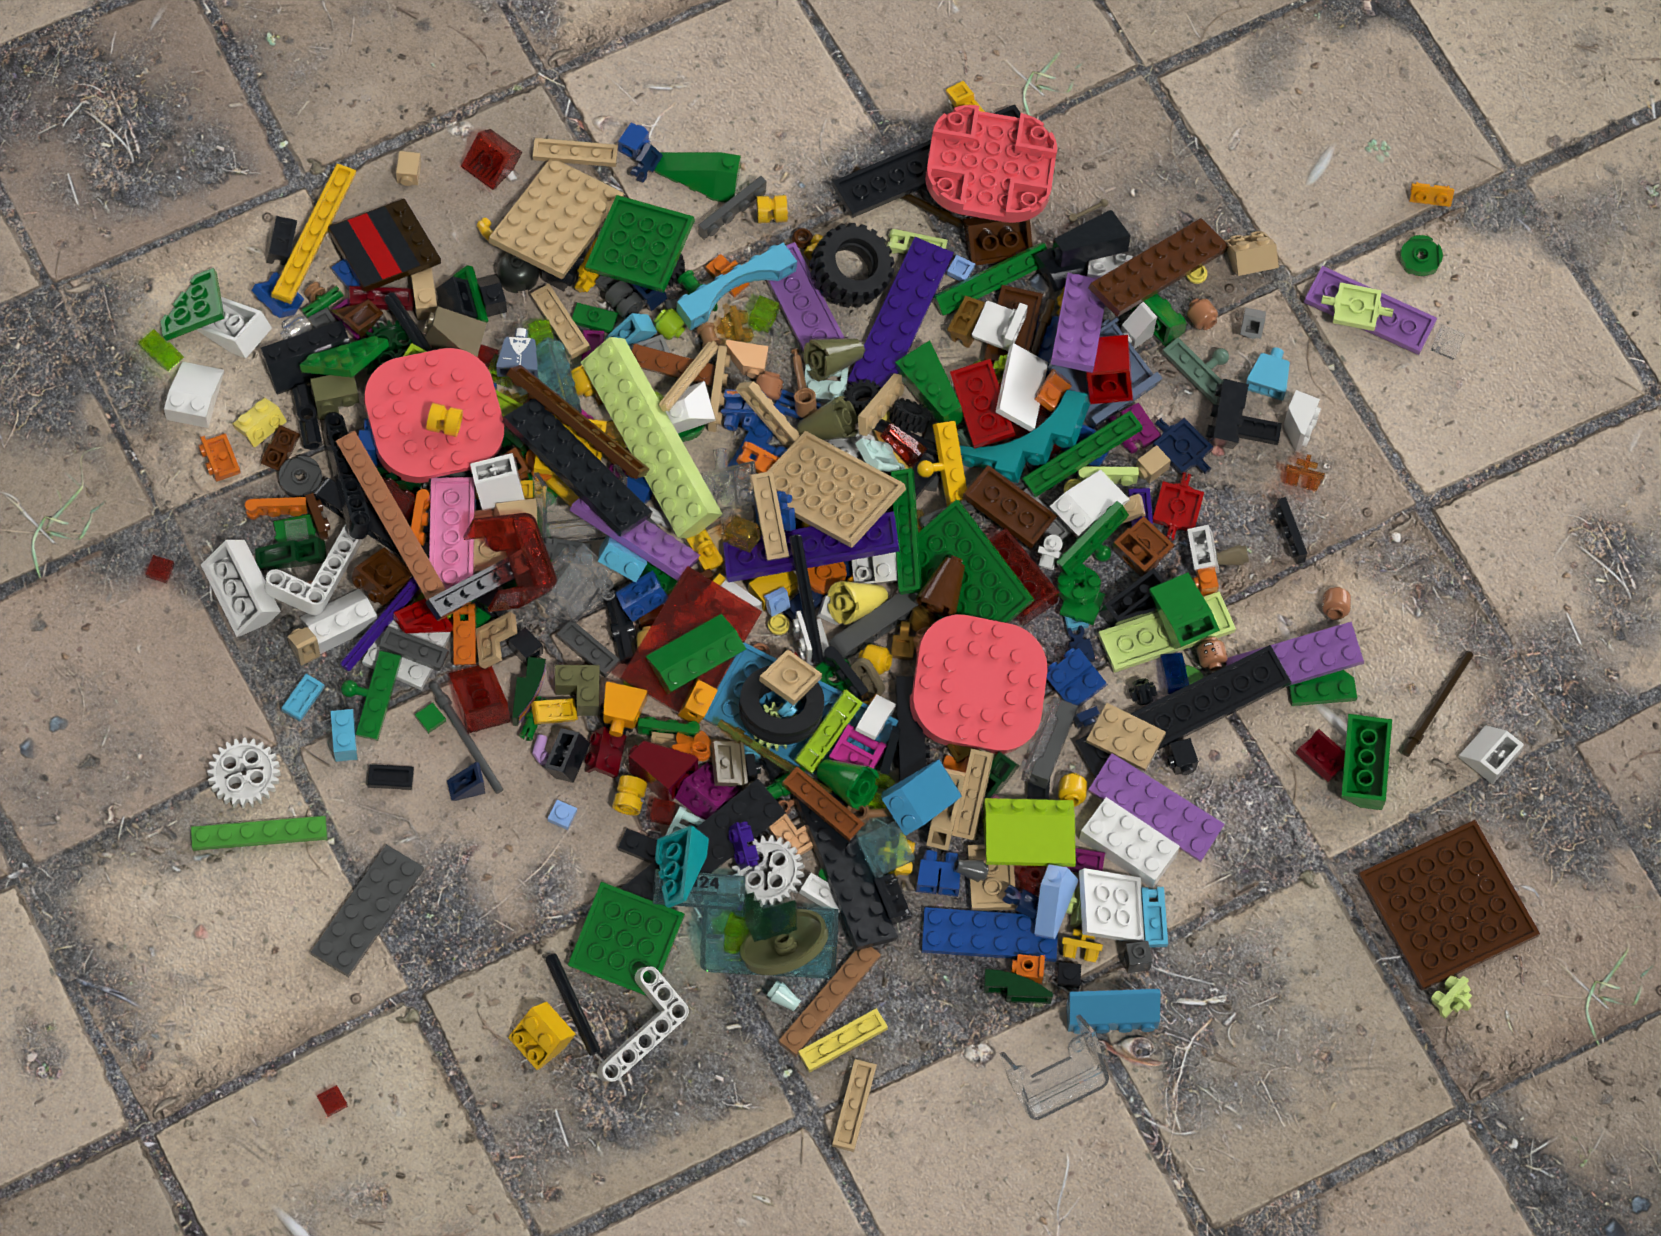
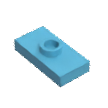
M305 674L281 710L296 720L301 721L325 688V685L310 675Z

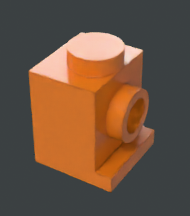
M1215 567L1198 569L1196 577L1192 579L1202 596L1216 593L1219 585Z
M1018 954L1017 960H1012L1011 973L1042 984L1045 955L1031 956ZM1024 965H1030L1032 968L1027 969Z

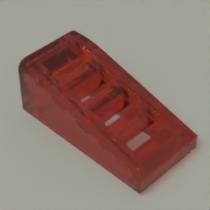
M892 423L880 435L909 467L920 459L927 450L924 445Z

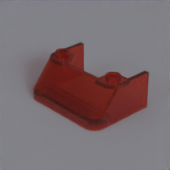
M517 513L474 518L463 536L464 540L484 538L491 550L495 552L505 551L518 586L506 590H498L488 607L489 612L522 608L553 590L557 583V577L538 523L533 515Z

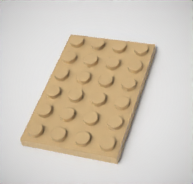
M549 159L490 235L488 243L563 279L584 249H586L602 228L616 195L624 197V193L559 160Z
M804 431L767 471H773L776 491H784L786 494L792 495V502L787 503V505L795 509L796 518L851 548L906 490L905 484L807 431Z

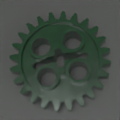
M388 320L387 326L379 322V329L372 326V333L366 332V338L377 336L378 338L387 339L389 347L364 367H368L367 374H372L382 365V362L403 357L411 343H413L398 320H396L395 325H392L391 321ZM405 340L408 343L402 344L399 341Z

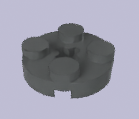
M297 456L295 459L285 461L279 471L281 489L291 497H305V495L313 493L323 481L322 471L318 463L307 456ZM302 473H304V477L306 479L302 481H297V478L295 476H300Z

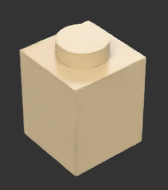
M399 151L396 170L397 183L405 186L418 185L421 169L420 153Z
M1157 445L1140 457L1136 464V467L1139 469V477L1143 480L1145 479L1149 484L1169 470L1171 462Z

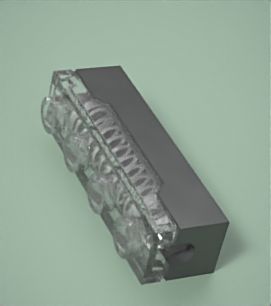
M1053 697L1050 704L1046 703L1042 713L1045 716L1044 721L1040 722L1035 732L1037 734L1036 740H1031L1027 752L1030 755L1028 759H1023L1019 771L1023 772L1021 780L1044 789L1047 787L1074 721L1073 719L1076 716L1077 705Z

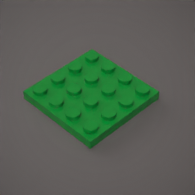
M616 195L585 265V269L592 273L664 293L695 222V218L691 215Z
M601 882L568 966L647 996L637 985L635 973L640 968L651 966L656 968L662 975L685 913ZM645 971L643 979L646 983H649L652 977L648 971Z

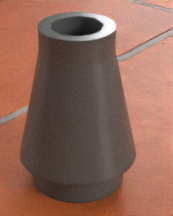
M957 859L954 863V872L960 873L976 882L984 881L988 875L989 866L983 860Z

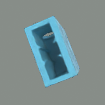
M1274 347L1270 355L1260 354L1246 381V384H1249V391L1281 401L1284 400L1290 362L1282 359L1284 354L1282 349Z

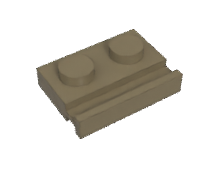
M713 741L710 745L715 786L741 785L745 787L748 784L744 742Z

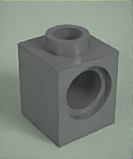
M1142 941L1126 944L1124 957L1127 973L1149 971L1152 965L1149 942Z

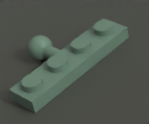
M1178 337L1163 349L1162 354L1213 404H1216L1218 396H1214L1217 383L1221 384L1222 380L1212 369L1217 365H1224L1228 362V351L1223 348L1216 349L1213 352L1212 359L1205 364Z

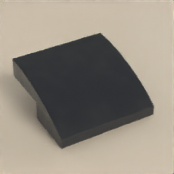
M1051 248L1034 255L1041 273H1047L1054 292L1065 287L1068 273L1087 276L1088 267L1085 262L1060 268L1058 263L1051 257Z

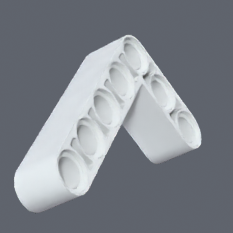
M345 524L312 584L281 570L274 569L266 575L265 592L269 596L308 614H320L357 552L362 539L352 538ZM321 583H326L328 586H323ZM291 591H297V592H299V593H298V594H294V593H292Z
M654 967L638 969L635 973V981L659 1012L598 1066L597 1075L602 1081L612 1082L620 1079L681 1024L689 1014L686 1003ZM645 971L651 974L652 978L649 983H646L643 979ZM660 988L666 992V997L663 1001L658 998L657 994ZM675 1005L680 1009V1015L677 1018L672 1014V1008ZM658 1020L664 1024V1029L661 1033L655 1028ZM642 1035L647 1039V1045L644 1048L639 1044V1038ZM625 1050H627L631 1056L629 1062L627 1063L624 1062L622 1059V1053ZM608 1065L614 1069V1074L610 1078L605 1074V1069Z

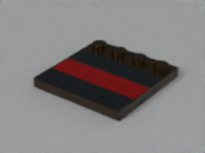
M405 198L328 226V233L364 293L441 264L440 256Z

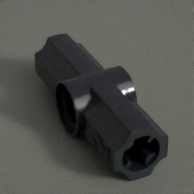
M297 385L292 390L304 449H318L323 444L311 385ZM306 415L312 416L310 419L303 418Z
M618 597L612 598L607 602V609L611 620L610 627L614 643L616 642L620 663L626 665L633 664L639 660L633 621L623 610Z

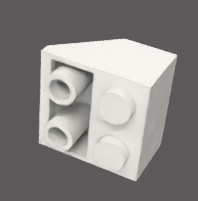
M1297 390L1289 405L1283 427L1295 452L1300 453L1302 446L1307 447L1321 408L1318 407L1320 399Z
M513 453L470 464L483 511L493 509L496 503L525 500Z
M896 552L852 560L853 578L856 583L885 584L898 582Z
M1486 725L1463 750L1459 758L1491 784H1494L1518 757L1524 744L1508 731Z

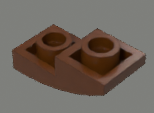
M279 425L272 443L268 444L261 464L280 471L281 466L292 454L301 434Z

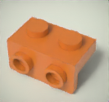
M226 433L206 440L205 436L200 437L202 444L198 445L202 457H207L208 463H206V468L210 476L214 475L216 482L241 473Z

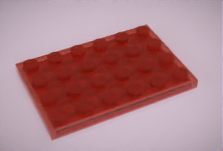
M687 566L620 679L635 688L647 690L648 696L674 712L679 713L695 679L667 695L645 656L720 614L734 627L744 643L762 611ZM735 657L697 679L717 689Z

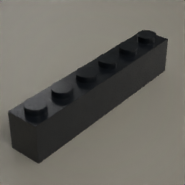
M896 676L895 682L896 717L899 720L897 727L901 729L898 739L899 782L926 767V758H930V745L925 744V738L929 737L923 733L917 721H914L910 709V695L912 694L914 676Z

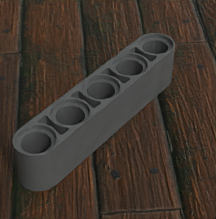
M919 592L904 595L898 593L834 636L829 642L830 646L835 647L844 659L851 658L867 645L900 625L901 621L909 619L913 608L919 606L915 603V598Z

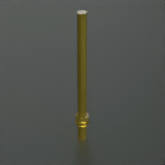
M722 719L718 723L717 727L731 735V739L738 743L742 742L788 773H791L796 768L747 736L745 731L739 727L735 728ZM812 778L817 784H819L831 795V789H829L819 781Z

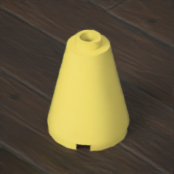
M846 581L835 582L828 591L827 597H830L828 610L837 623L851 624L888 601V592L884 586L878 584Z

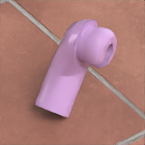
M539 734L536 737L532 755L540 765L545 766L550 755L545 750L548 738Z

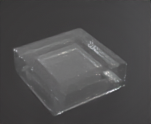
M306 518L284 521L287 541L309 539Z

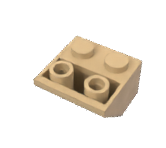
M1255 231L1248 236L1235 235L1231 239L1224 240L1228 246L1227 253L1232 269L1238 276L1279 268L1276 243L1265 232Z

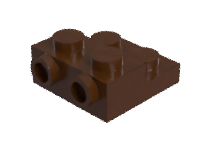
M384 547L356 566L351 579H353L352 581L356 588H363L368 593L369 599L372 602H379L383 606L396 597L399 590L413 576L408 567Z

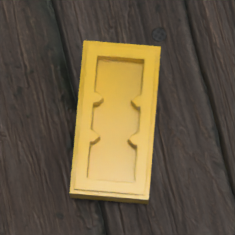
M574 698L533 701L531 703L535 724L575 722L578 720Z

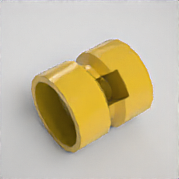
M775 195L773 199H770L769 196H757L758 224L770 223L771 220H774L776 223L788 222L787 196Z
M432 403L426 430L436 433L442 430L445 435L457 437L462 422L463 410L453 407L447 410L445 405Z
M621 776L617 786L619 793L615 794L612 808L622 814L639 815L643 804L641 798L645 797L647 782L634 776Z

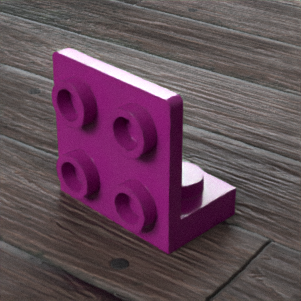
M707 762L684 779L675 799L696 816L707 820L722 805L736 796L741 788L738 785L715 786L713 765Z

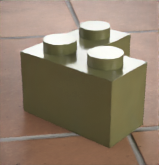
M328 375L310 379L319 420H325L328 413H339L338 407L340 406L350 407L355 403H359L354 376L351 378Z
M555 665L556 695H577V716H599L600 665Z

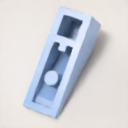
M1048 865L1040 886L1034 933L1036 936L1055 939L1079 881L1067 867Z

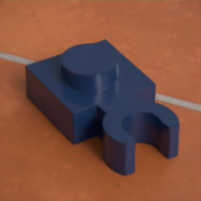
M646 143L636 158L639 164L632 168L630 175L637 177L636 180L638 182H645L647 172L653 173L663 155L652 144Z
M1079 626L1080 634L1078 635L1073 634L1072 629L1068 628L1067 636L1073 641L1068 643L1069 650L1072 648L1077 650L1079 648L1090 662H1094L1095 655L1090 638L1083 640L1085 632L1083 626Z
M1097 706L1076 714L1073 720L1077 729L1083 725L1087 727L1094 724L1100 712Z
M1008 885L1002 900L1007 904H1015V910L1035 920L1039 897L1024 889L1019 892L1016 887Z

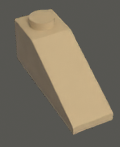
M432 267L411 275L417 320L428 319L430 313H434L437 309Z

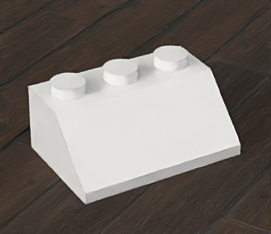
M357 589L328 603L320 614L311 615L307 613L301 616L300 619L304 627H308L316 636L320 654L365 633L376 621L377 614L368 598L360 589Z

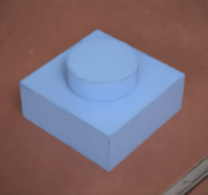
M956 255L947 270V275L962 282L970 277L975 268V263Z
M784 587L764 596L767 611L772 617L791 607L788 592Z
M557 800L548 817V822L568 830L577 813V808Z

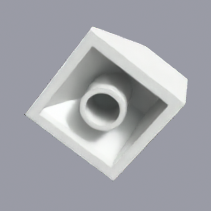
M704 381L689 386L671 410L666 411L677 433L716 421Z

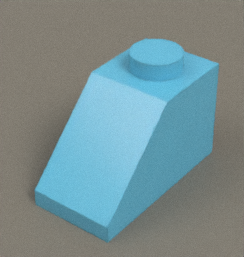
M631 313L605 339L607 340L609 337L623 338L628 345L650 339L657 333V330L648 314Z

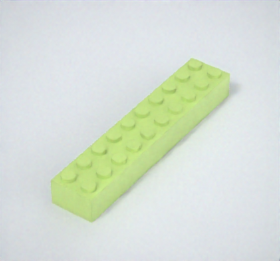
M609 337L582 360L581 364L631 454L650 468L644 477L677 537H693L719 518L722 512L667 413L663 412L659 407L660 401L626 340Z

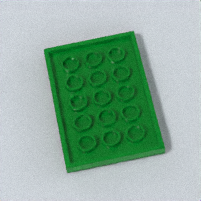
M955 500L918 532L922 588L945 557L950 558L953 555L963 560L962 564L965 565L956 615H968L1009 623L1035 601L959 500Z

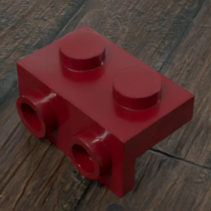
M606 727L594 731L590 736L589 743L591 745L589 753L585 758V772L597 771L612 778L617 777L627 736L624 734L621 737L609 734L610 729Z
M1317 729L1312 737L1300 746L1295 753L1327 782L1344 769L1345 751L1320 729Z

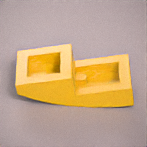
M964 81L946 89V93L954 107L977 105L979 106V111L985 112L974 99V93Z

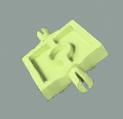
M1341 282L1335 297L1323 295L1321 304L1333 306V323L1370 331L1375 330L1379 315L1392 318L1394 311L1391 308L1381 307L1380 298L1382 290Z

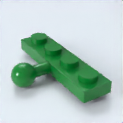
M1116 501L1112 506L1108 507L1106 512L1076 540L1075 544L1061 555L1057 564L1067 576L1070 577L1093 552L1095 558L1100 562H1106L1110 559L1111 549L1106 545H1102V543L1129 516L1120 502Z
M384 651L379 652L369 689L359 687L353 680H346L342 683L341 692L344 696L354 697L359 695L366 697L356 732L357 736L379 741L402 660L400 655Z

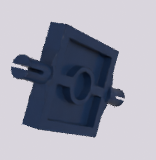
M1162 418L1156 421L1155 425L1163 433L1153 443L1152 447L1154 448L1157 445L1171 460L1170 464L1181 475L1195 466H1198L1204 474L1211 470V467L1203 459L1213 450L1214 446L1185 418L1171 426L1164 422Z

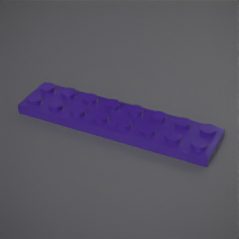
M914 237L864 344L865 352L863 358L855 363L848 378V384L852 385L853 382L858 384L859 380H863V383H865L867 379L870 380V383L872 381L876 382V385L878 384L881 389L893 374H898L895 362L908 354L954 252Z
M894 511L884 513L853 548L812 526L784 531L789 557L767 561L762 536L723 542L728 583L795 571L790 536L797 534L802 536L807 568L900 552Z

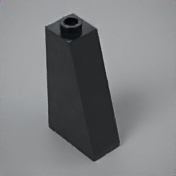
M1109 210L1054 238L1051 257L1062 268L1128 252L1131 235L1114 212Z

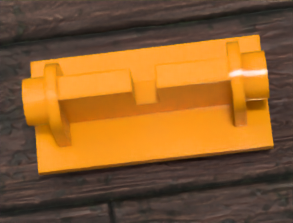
M1412 183L1409 202L1451 207L1454 189L1448 185H1434L1432 187L1430 184Z

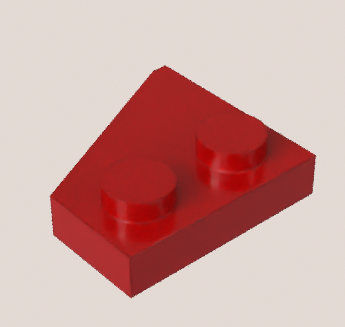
M426 598L393 613L394 620L406 634L453 631V625L447 617L440 621L436 620L425 603L427 601Z

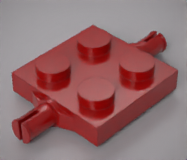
M1186 472L1182 473L1180 483L1172 484L1163 481L1153 516V523L1168 527L1166 537L1169 539L1172 533L1170 541L1175 540L1177 530L1187 531V529L1196 527L1204 496L1203 491L1195 490L1188 486L1191 474L1188 473L1185 480Z

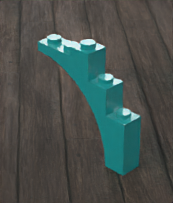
M1066 390L1061 403L1044 423L1027 435L1009 443L976 449L974 447L960 446L963 465L983 469L989 465L1009 481L1018 483L1026 462L1032 465H1044L1049 460L1054 444L1063 448L1076 445L1090 406L1088 395L1086 393Z

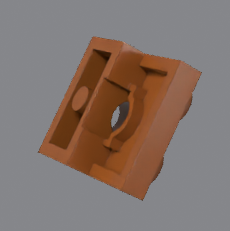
M1143 516L1133 527L1128 528L1113 542V551L1142 577L1151 569L1156 568L1159 562L1175 545Z

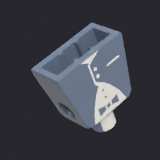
M517 328L515 330V337L504 338L497 362L498 377H508L506 374L510 368L522 365L538 378L535 339L527 338L528 330Z

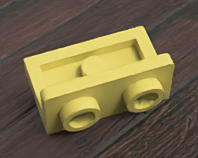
M264 398L232 424L238 432L247 437L253 447H256L274 433L279 425H284L286 419L276 404Z

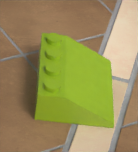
M985 798L983 830L986 865L1048 866L1050 864L1075 867V812L1073 800Z

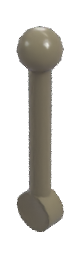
M1102 199L1100 203L1082 212L1070 214L1069 221L1074 223L1077 221V218L1097 208L1106 207L1108 200Z

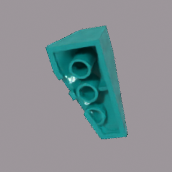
M692 825L657 839L655 859L660 867L658 873L659 877L663 880L662 892L665 905L668 908L687 900L707 857L709 838Z

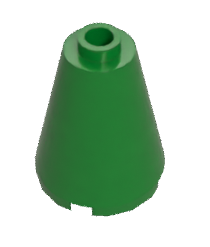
M829 759L824 760L817 767L818 779L852 808L859 809L858 807L867 806L877 792L878 786L875 785L876 779H879V775L872 767Z

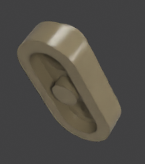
M858 658L851 665V668L869 690L868 699L873 698L875 694L881 696L885 691V685L873 664L866 658Z

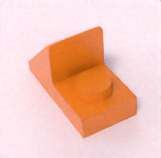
M720 254L705 266V270L715 279L721 274L725 275L731 272L739 264L735 260L730 263ZM750 283L742 284L729 291V293L735 298Z
M1053 368L1037 393L1035 400L1052 412L1066 390L1072 387L1071 382Z

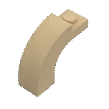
M946 769L961 793L965 773ZM960 799L932 819L926 846L948 851Z

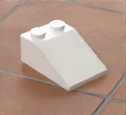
M221 297L225 319L199 328L197 331L230 353L247 358L272 327L262 311Z
M182 362L169 389L164 412L166 420L209 428L224 370Z
M1099 470L1066 491L1050 505V508L1057 515V518L1078 539L1106 512L1108 507L1112 506L1116 501L1124 506L1130 499L1102 470Z

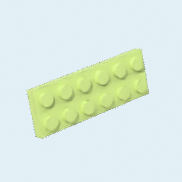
M1220 591L1204 596L1220 631L1181 648H1173L1159 612L1099 631V639L1113 672L1116 673L1199 645L1206 638H1220L1235 633L1236 628Z

